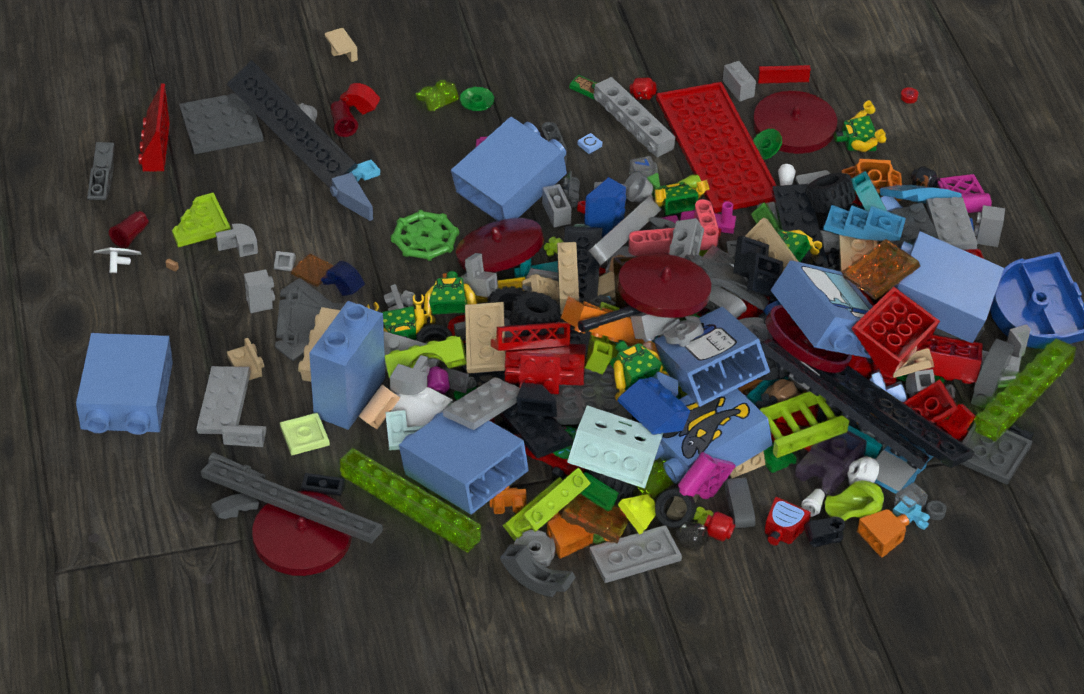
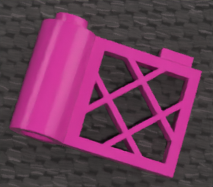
M974 174L940 178V181H938L937 185L939 188L962 194L968 213L982 212L983 205H992L989 193L983 191Z
M701 452L678 483L679 492L684 496L692 497L699 494L703 499L714 497L736 465L733 462L713 458Z

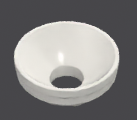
M868 456L853 461L847 473L849 484L851 485L859 480L874 483L879 473V464L874 458Z

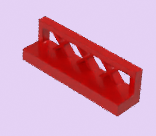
M568 322L499 326L497 327L496 338L491 339V347L497 351L570 346L571 324ZM564 327V334H554L558 328ZM541 329H546L549 332L547 335H536ZM523 330H528L531 333L529 336L518 337ZM510 331L513 336L502 338V332Z

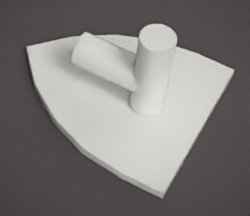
M111 247L94 251V253L110 254V273H117V264L129 265L131 262L130 257H119L118 255H141L139 251Z

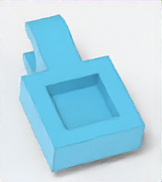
M372 160L357 164L356 169L352 171L357 182L360 178H363L365 181L380 175V169Z
M904 497L893 508V514L897 517L905 514L909 519V524L914 520L916 525L923 530L929 526L927 521L930 519V516L921 512L922 506Z

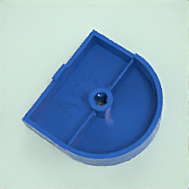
M1059 252L1026 260L1023 258L1018 259L1004 268L990 307V312L998 328L1007 337L1009 336L1010 329L1027 324L1031 329L1027 342V347L1048 349L1084 340V303L1081 299L1082 293L1077 283L1073 282Z

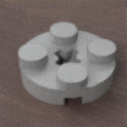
M687 316L684 321L680 322L679 319L670 322L664 328L666 342L668 344H679L680 347L689 345L691 340L704 333L700 319L695 316Z
M529 530L524 532L523 536L515 540L514 544L527 545L532 556L541 565L547 567L551 564V560L555 556V542L552 537L550 539L546 536L545 532ZM535 546L538 551H532L531 549Z

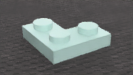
M405 410L386 412L389 450H399V444L402 443L407 435L414 434L424 427H407Z

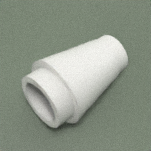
M783 164L778 170L780 186L792 185L796 173L792 165Z
M815 489L802 501L801 506L803 509L811 512L810 517L820 513L825 493L821 489Z

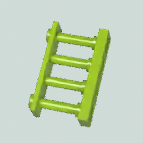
M810 391L759 409L768 418L770 432L776 439L774 440L773 453L776 458L848 432L849 420L843 415L835 416L829 405L825 402L826 399L821 395L816 396ZM819 404L828 421L818 423L808 407ZM801 410L811 427L804 430L800 429L791 413ZM783 416L793 434L783 436L773 420Z
M578 467L564 480L561 477L554 480L502 526L514 541L531 528L535 532L591 483Z

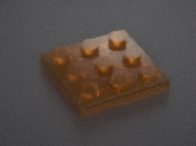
M885 239L841 272L847 280L876 300L908 275L912 274L921 265L917 259Z
M578 494L567 504L561 516L567 523L578 525L584 528L586 532L597 534L603 537L605 541L618 544L629 523V519L620 508L613 506L612 510L606 511L582 494Z

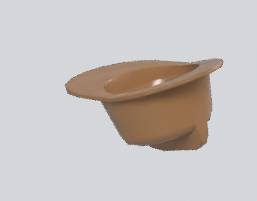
M785 379L775 381L764 392L769 394L770 397L775 396L778 399L777 403L801 395L794 382Z

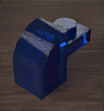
M345 261L336 263L321 278L324 285L335 284L342 296L353 295L365 285L358 271Z

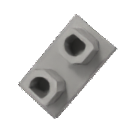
M396 284L390 286L392 292L384 295L385 302L390 307L388 311L413 306L414 293L405 290L401 294Z

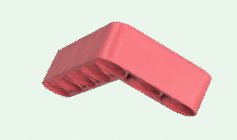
M704 199L698 200L695 203L694 219L697 218L704 228L700 250H709L712 245L717 247L719 229L711 202ZM675 228L643 230L630 233L629 253L634 256L669 253Z

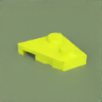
M648 494L622 499L618 503L620 509L639 534L645 531L656 515L655 502Z

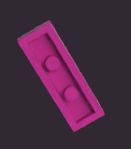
M724 202L722 204V213H714L718 228L722 229L721 232L734 234L736 216H732L733 204L731 202ZM695 211L682 212L680 220L694 219Z

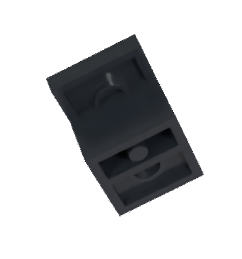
M738 236L733 273L748 278L747 291L777 299L771 292V289L782 274L783 261L768 256V244L745 236Z

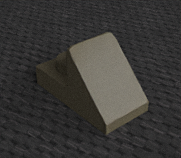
M696 494L693 497L695 504L698 500L699 494ZM674 496L666 516L671 520L682 519L687 511L685 501L681 497Z

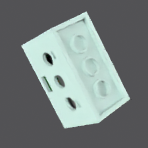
M587 405L577 429L567 463L645 488L663 433L653 435L641 423Z

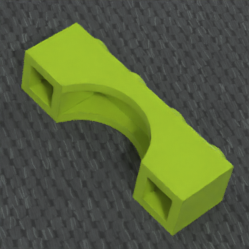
M602 301L599 305L600 310L602 307L613 311L619 310L618 307ZM590 333L585 363L586 369L600 374L605 372L613 352V346L610 345L608 336L603 335L602 338H599Z
M457 336L447 337L446 340L440 342L430 341L427 345L420 347L418 345L411 346L408 350L404 351L394 350L385 355L389 378L398 364L413 368L420 355L426 356L428 359L441 360L449 369L467 364L463 341Z

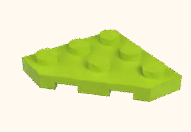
M210 193L194 199L192 207L186 210L181 217V222L173 228L172 233L179 248L215 238L217 232L231 230V227L214 193Z

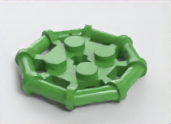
M418 210L417 213L399 218L396 221L397 225L394 233L390 237L391 242L395 243L403 252V256L432 261L433 258L447 252L451 253L454 250L453 246L456 237L459 235V229L449 221L444 213L436 214ZM416 220H419V222H416V223H414V224H412V225L409 224V223H411V222H414V221H416ZM444 225L448 230H443L441 226ZM402 230L407 231L406 235H401ZM444 238H448L447 242H443L442 240H444Z

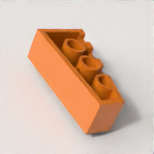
M568 296L561 319L573 325L575 331L580 332L578 328L579 321L613 312V310L604 307L600 310L598 306L585 301L582 304L575 298ZM631 317L589 330L593 336L602 338L603 335L608 336L609 340L619 343V340H622L629 346H634L638 343L644 345L643 339H635Z

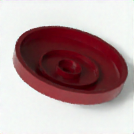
M782 91L771 94L758 103L754 111L753 127L757 135L766 129L779 131L782 136V144L779 151L794 154L810 153L824 148L833 140L834 132L837 129V116L834 109L818 96L802 91Z
M510 218L495 221L465 236L456 248V256L459 265L464 270H466L465 259L475 253L482 254L485 272L506 270L525 262L541 249L544 243L543 232L537 222L526 218Z
M661 253L645 254L630 259L620 269L618 278V291L629 305L646 314L665 318L686 317L701 311L709 302L712 288L709 276L700 266L685 258Z
M782 305L773 307L766 317V327L775 341L787 352L807 365L822 371L838 373L842 372L851 361L852 355L815 348Z
M298 491L301 494L345 510L339 502L327 495L310 491ZM269 503L257 514L252 528L253 544L259 558L273 570L294 576L313 575L333 567L345 556L352 540L351 535Z

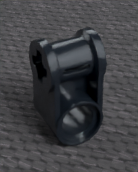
M837 516L812 520L804 525V530L811 547L839 543L844 538L845 521Z

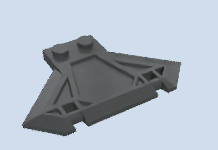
M712 245L703 257L686 254L685 259L700 266L709 276L712 285L724 287L762 311L770 302L763 295L747 291L748 278L733 273L735 257Z
M298 278L280 292V296L286 299L279 302L276 338H281L282 340L276 341L275 348L292 362L304 354V348L310 341V331L314 330L315 317L320 313L321 307L341 310L346 304L332 303L301 278Z

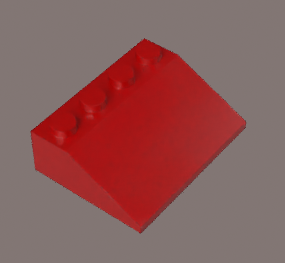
M165 84L160 85L147 110L146 118H143V128L145 129H142L141 136L143 141H140V152L142 153H139L138 157L143 171H165L170 127Z
M893 287L852 327V331L875 364L893 376L933 335L940 321L897 288Z
M932 335L917 350L930 349L935 367L925 370L933 369L934 375L941 376L945 380L958 379L966 384L976 383L982 362L983 343H970L961 339Z
M586 344L506 350L505 382L520 383L518 376L506 375L507 367L519 368L521 352L560 354L562 370L574 371V379L562 378L560 385L584 386Z

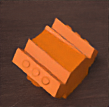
M859 159L855 166L842 170V173L850 175L851 179L866 171L880 198L883 197L880 195V188L902 185L901 173L893 169L891 160Z

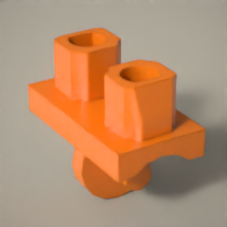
M508 486L492 498L489 504L493 508L494 514H503L507 506H512L515 513L521 510L526 505V489L509 488Z

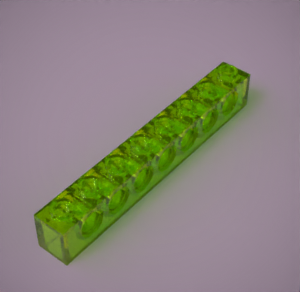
M1057 338L1051 344H1047L1041 354L1038 353L1032 363H1028L1022 373L1019 372L1016 379L1012 383L1009 382L1002 393L999 392L992 403L989 402L982 413L979 412L975 418V432L996 442L1074 362L1076 347Z
M352 448L340 459L342 477L467 553L481 540V525L358 450Z

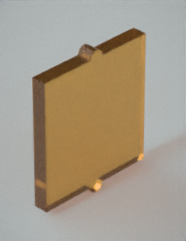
M309 254L302 261H299V264L291 271V274L318 287L325 279H328V276L336 269V266Z

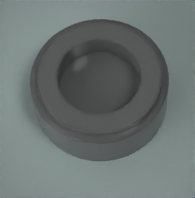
M932 500L927 503L925 513L932 520H941L945 517L947 508L943 502Z

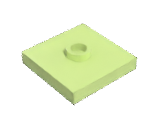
M318 413L280 422V428L291 456L330 445Z

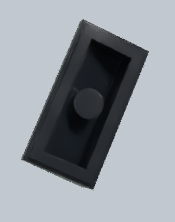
M305 473L301 490L341 496L345 490V478Z

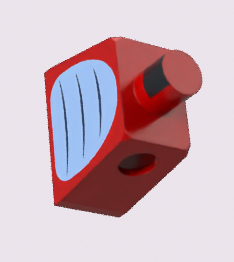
M775 497L765 525V533L769 535L767 538L768 542L774 546L778 545L780 541L791 544L804 531V525L810 521L811 512Z

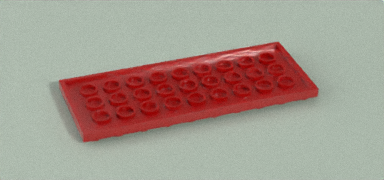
M722 82L656 94V100L693 174H698L701 181L707 180L710 189L706 190L703 194L706 200L711 202L714 213L722 212V204L724 202H731L733 210L774 201L772 186L777 185Z

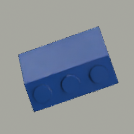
M608 177L588 194L585 205V225L593 228H602V237H604L624 219L626 187Z
M654 377L639 379L619 396L617 400L653 435L683 431L690 414V410L684 403L678 400L669 389H666Z

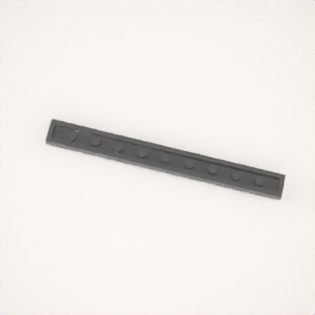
M214 459L201 471L202 478L371 544L383 531L382 524Z

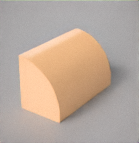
M381 385L359 417L375 429H378L386 418V412H391L400 397L384 385Z

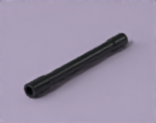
M629 306L601 316L579 321L578 328L583 333L642 312Z

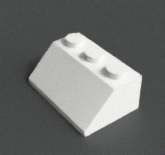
M429 387L415 395H403L392 391L400 399L391 412L405 410L407 427L424 426L436 414L443 413V409L451 405L453 400Z

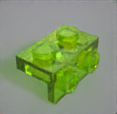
M446 80L436 82V85L433 87H424L421 89V92L416 93L418 100L426 102L429 111L459 99L455 83L446 82Z
M666 459L660 463L657 460L653 463L645 488L637 486L643 495L648 494L653 499L674 483L664 469L663 463L667 461Z

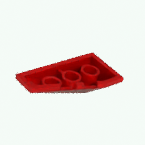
M940 379L903 402L932 423L942 421L959 410L953 397Z

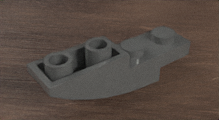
M96 142L94 163L90 173L88 200H106L108 197L114 170V143Z

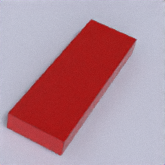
M810 65L761 66L758 71V84L809 82L811 68Z

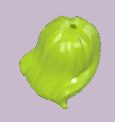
M859 480L852 483L837 496L827 495L825 510L830 517L837 516L844 521L851 517L863 518L882 510L884 502L883 492L875 483Z

